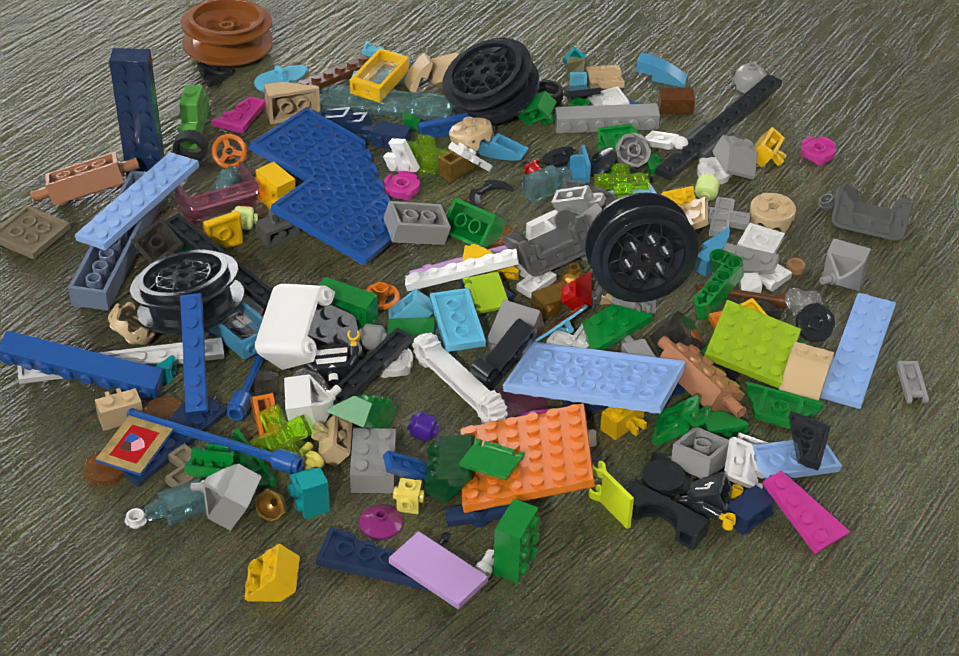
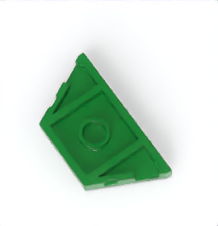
M612 304L583 321L582 325L590 349L604 351L651 323L653 319L651 314Z
M748 381L746 383V393L753 417L756 420L791 429L789 422L791 411L812 418L823 409L824 402Z
M238 428L233 431L231 440L250 445ZM234 451V465L240 464L262 476L257 487L276 485L275 477L260 458Z

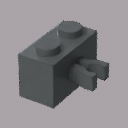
M268 211L269 217L256 221L257 237L267 248L300 236L299 227L278 217L271 211Z

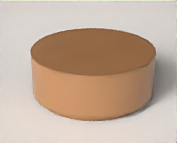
M790 258L787 261L786 269L791 271L793 275H800L804 273L806 264L800 258Z

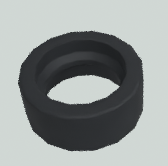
M539 81L536 94L543 91L553 94L551 97L557 102L554 108L562 103L563 87L556 81Z
M195 130L181 131L177 134L173 144V153L198 160V162L203 161L208 149L207 139ZM186 141L193 142L201 150L194 153L188 152L181 147L180 143Z

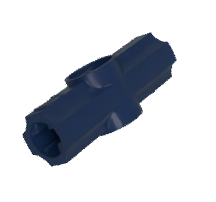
M510 504L464 513L462 506L445 508L447 526L472 524L474 527H484L489 521L501 520Z

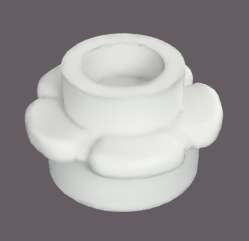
M139 508L131 509L126 514L125 524L132 529L141 528L147 522L146 514Z

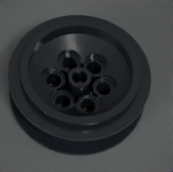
M492 38L468 47L450 63L443 77L442 89L446 99L451 103L455 115L467 113L469 117L484 118L494 125L514 117L532 101L538 90L540 77L525 45L510 38Z
M647 192L626 195L607 205L593 220L585 241V253L588 263L602 289L619 300L636 303L662 298L682 285L696 264L699 250L696 232L682 208L666 196Z
M211 250L178 252L153 262L133 280L130 287L132 299L140 305L137 310L139 323L144 328L153 332L181 335L180 296L201 293L203 301L204 330L221 323L240 307L245 297L242 284L236 280L239 272L237 262L229 255Z

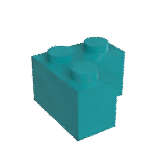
M313 467L289 475L288 493L290 497L295 498V507L298 512H302L305 520L330 512L328 481L320 467L316 469Z

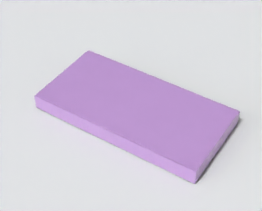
M419 531L389 557L391 565L457 609L461 608L488 582V576Z

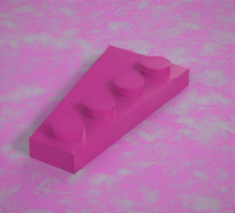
M783 471L770 476L762 483L814 554L819 553L850 533L844 525Z

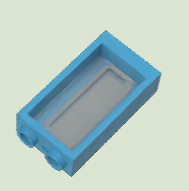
M242 302L240 307L227 319L208 328V330L217 338H222L223 343L245 360L257 354L255 341L263 317L245 302Z

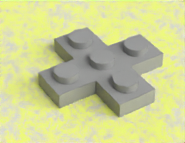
M717 197L715 207H708V224H711L709 236H715L729 227L746 230L750 222L751 213L733 211L735 199Z

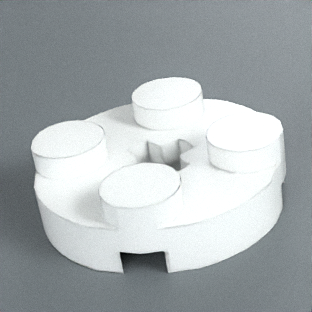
M716 157L701 158L699 160L697 168L698 177L704 174H712L719 180L720 184L728 182L730 177L732 178V174L725 173Z
M408 348L407 350L404 349L394 359L395 361H392L379 376L387 378L410 374V369L413 366L411 350Z

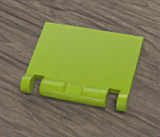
M499 272L463 278L465 288L469 289L477 315L499 310L503 300L508 301Z

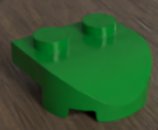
M207 444L205 449H199L196 446L191 449V458L184 467V474H189L196 478L208 477L222 469L233 466L234 451L229 452L227 446L220 444Z

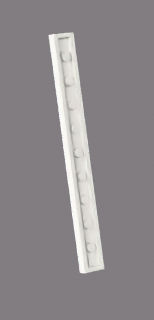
M222 338L205 340L206 361L224 359ZM182 342L99 352L100 354L153 367L169 356L174 355L176 364H183ZM18 366L19 384L62 379L58 375H47L38 370H27L22 366Z

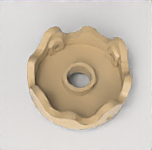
M465 117L463 121L451 127L449 136L451 142L457 145L460 142L477 151L480 141L484 139L486 142H490L491 136L494 137V133L489 120Z
M762 193L756 196L750 204L751 223L756 225L762 223L766 228H780L782 232H786L791 222L795 221L796 206L787 196L778 193Z
M128 302L124 306L117 303L108 315L110 328L125 337V340L132 345H135V343L148 345L155 337L156 332L144 328L139 323L138 317L134 314L135 304L133 302Z

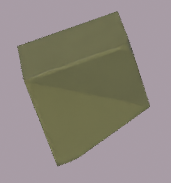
M569 56L566 77H570V72H585L586 59Z

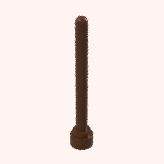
M696 284V290L700 291L705 284ZM733 289L728 295L771 302L777 305L778 308L786 309L788 293L782 292L770 295Z

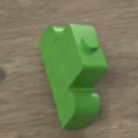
M185 85L179 102L181 122L178 126V133L183 130H195L202 134L210 110L208 93H204L203 85ZM186 141L180 143L184 149L198 148V145L193 142Z

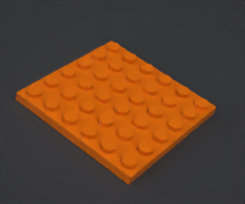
M584 403L573 404L559 409H550L543 414L530 413L525 416L510 417L496 422L490 421L486 424L467 426L461 429V435L472 434L475 436V440L477 438L482 439L481 446L484 445L485 441L515 449V456L518 455L519 451L525 452L524 459L518 464L507 481L472 470V480L462 488V507L464 513L510 504L513 499L526 501L595 487Z

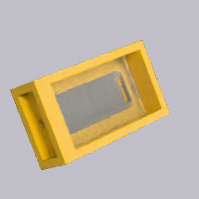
M379 48L350 79V94L380 103L408 73L409 57Z

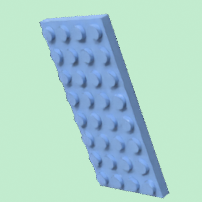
M533 342L504 382L503 390L504 392L531 395L533 397L539 396L554 400L560 399L570 402L609 406L611 408H624L632 411L661 413L685 371L686 361Z

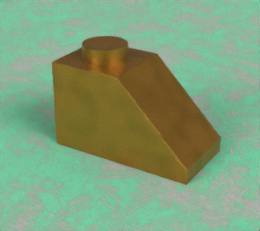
M565 280L532 292L531 307L541 311L543 320L560 314L563 306L561 303L562 286L567 284Z

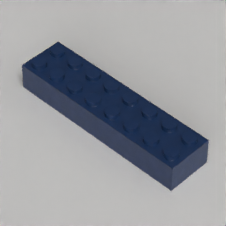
M113 48L109 64L124 161L136 157L140 169L133 171L147 172L165 157L151 50Z

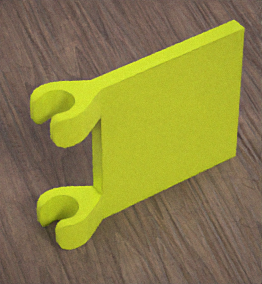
M599 461V468H595L594 465L592 466L594 476L602 478V486L600 484L596 485L597 492L592 491L590 488L589 497L601 502L626 529H629L631 527L634 498L606 471L605 463Z

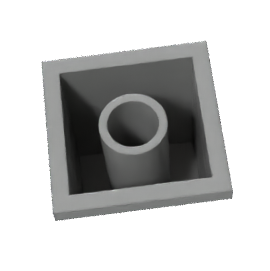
M503 300L486 340L490 351L494 349L512 324L520 318L537 329L535 337L517 360L521 359L530 345L535 342L534 339L544 331L545 325L541 311Z

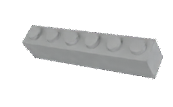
M657 103L555 107L554 115L556 133L597 132L600 127L632 124L636 130L659 129L660 120Z

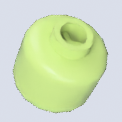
M712 174L700 176L695 187L696 196L698 198L706 197L707 201L715 199L720 187L719 180Z
M236 206L235 210L231 212L238 210L241 214L242 230H252L253 225L258 220V213H254V209L251 206Z

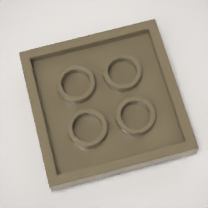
M26 205L0 226V245L35 259L71 229L70 223Z

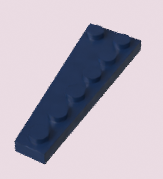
M207 395V413L187 415L184 401L168 420L206 432L227 415V408ZM173 432L141 476L123 471V476L137 487H140L170 462L168 458L169 453L184 443L189 446L197 439Z
M330 527L316 558V565L430 591L389 563V557L395 553V550L390 548L382 549L375 546L374 542L358 540L353 534Z

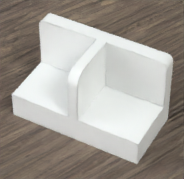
M553 210L526 223V238L531 240L555 229L554 218L558 211Z

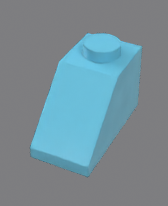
M416 288L388 309L389 319L430 317L433 314L430 298Z

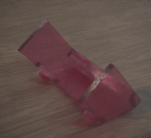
M241 161L239 162L241 183L189 198L179 184L174 189L176 204L187 220L197 222L201 219L235 210L236 206H251L259 195V184Z

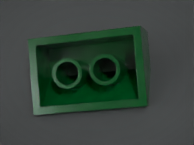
M472 434L441 436L436 442L430 444L427 449L428 460L426 462L427 469L424 478L425 493L446 504L472 480V470L460 467L459 463L475 443V436Z

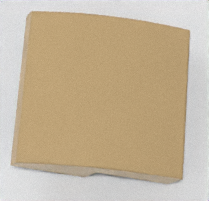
M425 53L414 62L404 80V83L411 92L416 93L421 77L428 79L433 62Z
M618 65L585 67L589 84L597 83L601 89H610L617 86L624 88V80L621 77V69Z

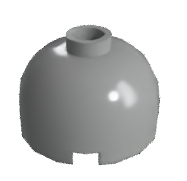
M750 62L741 65L737 69L733 84L736 85L738 91L746 93L767 74L763 67Z
M635 132L622 136L615 146L618 163L632 169L644 165L651 154V148L647 144V139Z

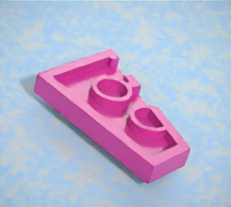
M250 96L235 105L236 108L234 110L226 111L221 118L211 120L212 126L243 134L266 106L265 100Z

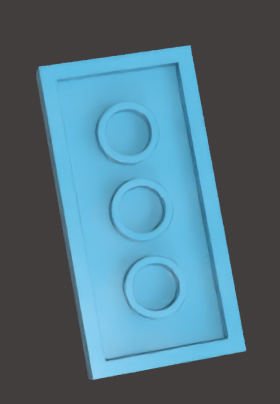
M468 288L430 293L431 305L446 352L486 346V339Z

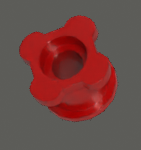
M539 158L526 164L523 173H528L532 182H540L545 178L546 170L542 169L538 164L540 162Z

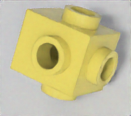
M400 478L399 486H395L393 492V499L397 500V510L399 512L419 514L420 505L424 503L426 494L422 490V480Z

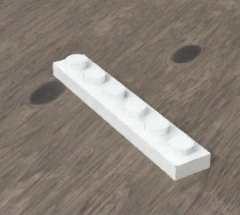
M506 249L501 253L486 254L477 259L470 258L464 262L450 263L444 267H434L420 273L413 272L406 276L405 286L408 292L415 288L420 289L461 279L466 276L469 277L518 265L517 249Z

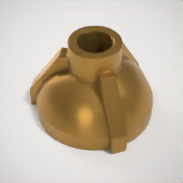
M571 263L569 268L559 277V282L565 280L569 283L585 274V272L580 269L579 264Z
M270 488L265 489L256 499L257 515L265 520L275 521L287 513V506L283 495Z

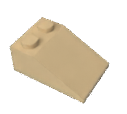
M286 82L264 84L266 114L270 124L282 123L306 107L317 113L320 112L319 86Z
M795 342L779 390L819 401L832 365L834 352Z

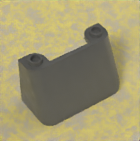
M845 183L841 185L837 192L832 213V223L836 227L896 241L903 238L913 209L914 199L899 198L895 202L894 208L890 209L859 202V191L855 186Z
M567 207L555 215L554 223L556 228L529 241L523 240V237L515 232L502 238L507 249H517L519 264L531 276H540L586 255L585 241L590 227L586 214Z

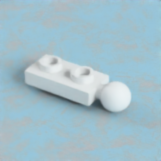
M651 131L645 136L648 144L653 148L670 150L675 147L676 149H682V147L688 145V140L678 134Z

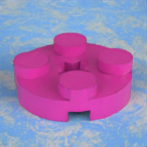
M813 136L808 137L802 141L800 155L815 162L817 165H824L825 162L831 161L835 157V143L826 137L819 136V139H813Z
M398 171L396 175L391 173L384 180L385 194H388L389 197L410 201L420 190V180L417 179L414 173L408 171Z

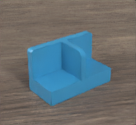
M581 145L580 155L570 156V160L566 164L571 180L590 183L591 164L585 145Z

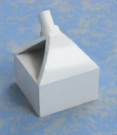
M310 374L284 378L285 409L292 437L312 435L316 431L312 429V425L317 421L324 425L330 414L327 412L328 408L333 406V401L336 399L335 396L341 392V388L335 385L330 391H325Z

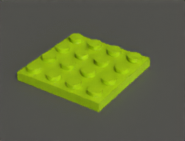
M727 300L704 356L716 364L779 388L783 381V374L794 343L798 340L801 328Z

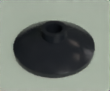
M573 147L556 148L546 153L541 161L544 165L561 167L570 160V156L576 154V151Z
M603 148L589 160L591 164V177H599L613 166L616 160V152L613 148Z

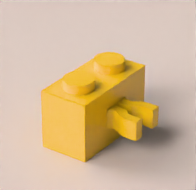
M773 127L762 135L754 146L757 151L756 164L761 168L771 158L779 166L787 156L778 150L785 137Z
M608 407L602 412L600 430L615 441L629 430L637 436L639 434L638 427L643 430L647 428V422L644 420V411Z

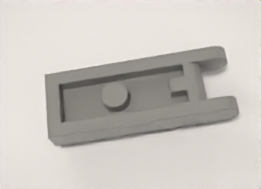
M898 361L896 368L906 402L912 403V398H922L923 403H928L929 397L918 361Z

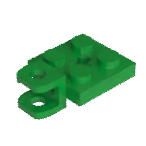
M695 395L663 410L661 413H658L651 442L658 446L668 443L671 439L680 435H685L689 431L690 425L696 428L706 423L710 419L712 409L709 406L698 409L701 398Z

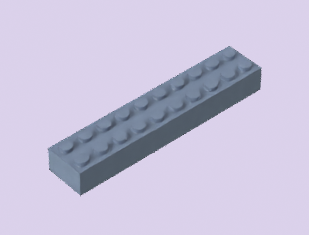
M130 171L116 198L146 172ZM164 199L107 250L90 246L68 287L71 306L101 310L110 309Z

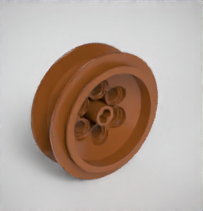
M207 0L187 10L181 18V28L185 33L182 40L183 49L191 58L211 66L236 67L252 63L265 56L273 46V38L269 33L272 26V17L265 8L248 0Z

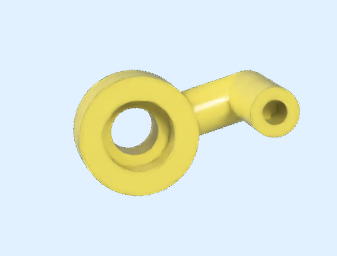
M307 442L297 452L300 457L304 458L303 467L306 470L313 467L314 469L319 467L322 469L324 466L323 458L315 451H311L313 445Z

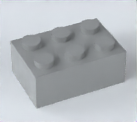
M389 201L383 218L392 242L445 245L451 229L441 204Z
M353 428L350 468L351 493L394 492L395 475L387 473L383 455L387 450L396 453V429Z

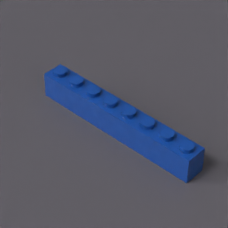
M7 330L0 343V361L4 364H14L22 366L27 370L34 369L47 375L54 374L67 380L74 379L88 385L95 384L104 389L111 388L116 390L120 388L121 392L136 388L138 395L144 399L151 398L156 400L165 380L163 369Z

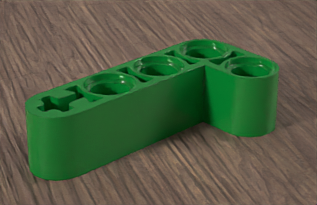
M714 249L710 252V268L714 274L694 298L695 315L698 318L707 319L709 313H714L743 278L744 270L741 257L723 249Z

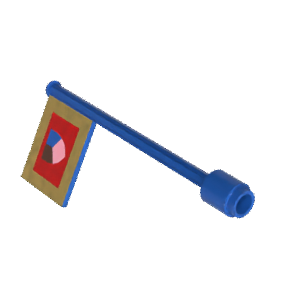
M130 408L127 411V419L96 458L98 463L141 476L172 433L176 432L208 443L224 445L228 449L270 461L273 469L288 474L300 472L304 465V458L300 457L297 453L281 448L270 452L139 412L134 408Z

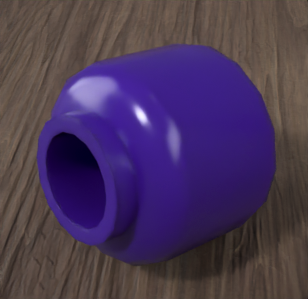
M420 411L416 415H412L407 430H410L409 434L411 437L428 442L431 437H436L439 426L436 425V417Z

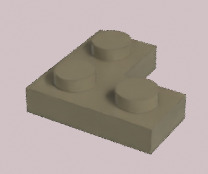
M185 443L168 454L169 461L178 468L165 476V481L179 494L188 489L191 483H196L204 478H196L189 474H184V467L191 458V448Z

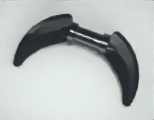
M486 180L482 187L470 191L469 200L472 205L481 208L480 197L487 191L506 189L513 192L514 188L500 180Z

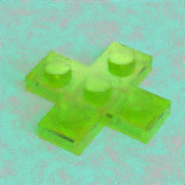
M418 133L416 143L413 141H407L415 159L418 160L419 171L436 175L438 171V157L448 152V150L436 148L435 137Z
M617 163L611 167V174H594V186L604 190H613V195L621 198L633 194L632 189H649L648 173L638 172L630 174L629 164Z
M274 404L259 412L258 415L266 433L251 440V445L270 452L281 448L297 453L302 457L296 442L312 434L304 414L286 422L279 404Z

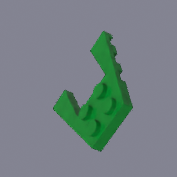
M632 124L600 127L597 130L598 151L606 147L615 150L616 143L622 136L634 132L639 134V132ZM652 151L650 158L645 163L650 175L655 174V168L661 164V158ZM614 166L605 174L599 176L598 180L616 179L617 174Z

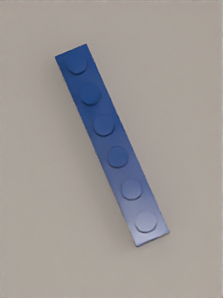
M201 293L180 296L185 409L187 415L207 413L208 398Z

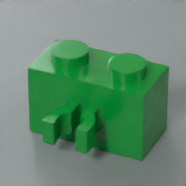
M543 91L536 94L532 101L516 116L527 126L541 121L546 126L548 122L553 123L555 120L551 112L557 102L550 94Z

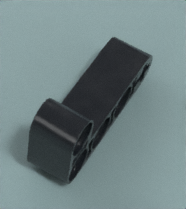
M517 319L485 360L478 357L474 361L470 373L488 390L492 391L533 340L537 329L522 319Z

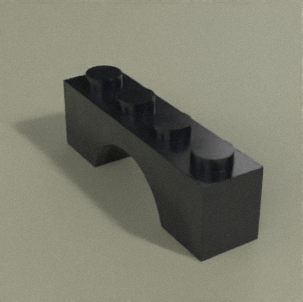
M633 481L626 489L634 498L633 519L640 520L645 517H659L668 521L675 530V541L692 550H695L707 535L709 519L672 501L636 481Z

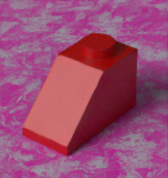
M587 272L562 286L561 303L572 310L585 303L588 307L591 306L592 273Z

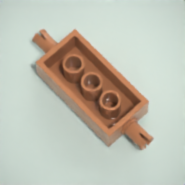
M115 151L47 173L46 187L30 191L34 203L50 197L53 206L57 204L64 205L69 200L75 198L77 200L83 199L87 194H98L106 188L121 186V183H124V173L140 169L136 157L120 162Z
M663 336L658 341V346L664 350L659 358L686 361L685 371L678 383L692 396L698 395L701 398L700 403L704 407L709 406L712 409L711 411L733 413L737 418H741L746 413V407L739 403L745 395L739 389L740 386L736 382L729 380L723 370L713 366L711 359L702 356L700 349L694 345L686 346L680 342L675 344L666 336Z

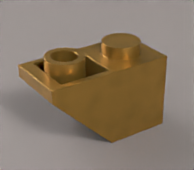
M452 150L438 157V175L449 182L476 167V164Z

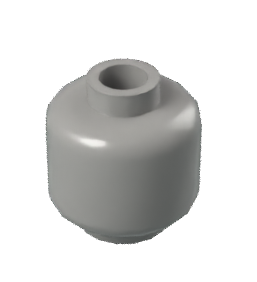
M366 324L363 328L359 329L361 346L366 350H374L388 336L385 328L381 325Z

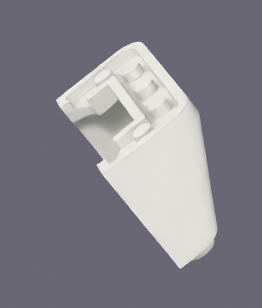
M276 285L272 290L255 341L257 353L282 370L314 362L317 347L315 342L308 337L309 329L317 304L322 306L330 305L335 291L322 285Z

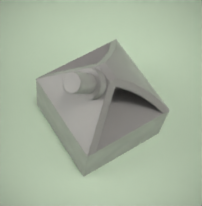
M834 238L827 251L823 277H820V283L822 285L827 283L859 291L865 278L871 249Z
M236 464L208 476L206 480H202L199 483H191L190 488L192 492L200 491L204 493L207 518L231 531L248 508L262 476L240 464Z

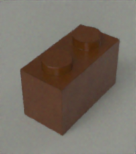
M659 88V114L694 113L695 97L693 88Z

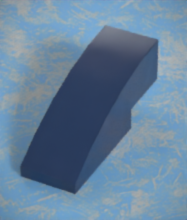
M351 107L321 109L318 113L352 133H361L360 129L362 126L372 125L368 112L353 113Z

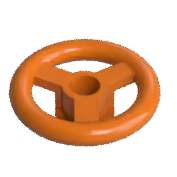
M224 134L214 141L211 153L217 165L225 169H234L245 161L247 147L239 136ZM228 139L237 141L242 151L236 150L234 146L230 145ZM223 141L225 146L222 151L223 155L218 158L217 147ZM228 149L233 150L231 155L226 154ZM236 156H240V159L235 163H224L226 159L232 160Z
M378 282L365 289V291L377 294V301H379L378 310L390 309L400 300L399 290L391 284ZM394 294L393 301L385 304L387 297Z

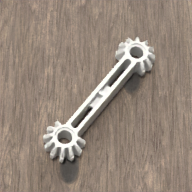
M430 332L421 334L414 339V343H412L413 353H415V359H418L419 364L425 368L430 367L477 411V417L481 418L482 423L486 424L490 421L505 420L508 415L506 411L508 407L504 403L505 400L501 398V394L495 390H488L453 356L446 352L441 346V341L438 340L437 335H433Z

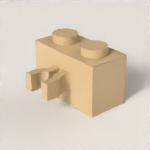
M118 388L116 389V394L110 395L108 391L105 392V397L95 399L97 415L103 431L121 426L127 419V411L130 408L143 412L142 403L136 388L121 392V389Z
M333 415L324 425L318 421L312 425V429L316 431L311 435V438L319 441L318 454L323 458L324 462L336 467L350 455L352 422Z

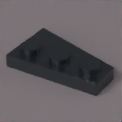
M791 411L789 422L797 463L818 471L831 426Z

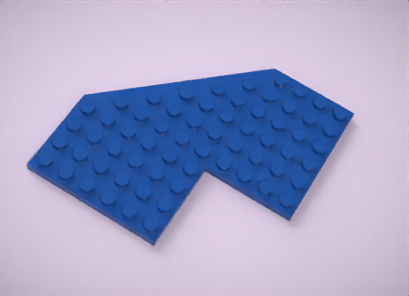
M306 107L250 143L249 149L257 155L266 158L271 163L275 162L285 171L294 174L304 181L273 203L270 211L306 231L309 235L339 250L342 254H346L356 262L365 265L392 243L383 219L390 201L389 196L385 194L383 182L377 176L378 170L375 164H372V156L369 149L365 147V140Z

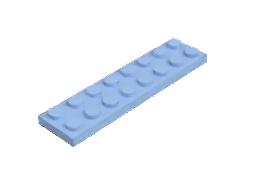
M169 152L75 234L76 241L107 250L200 167L198 160Z
M857 294L821 393L822 399L861 409L896 302L867 294Z

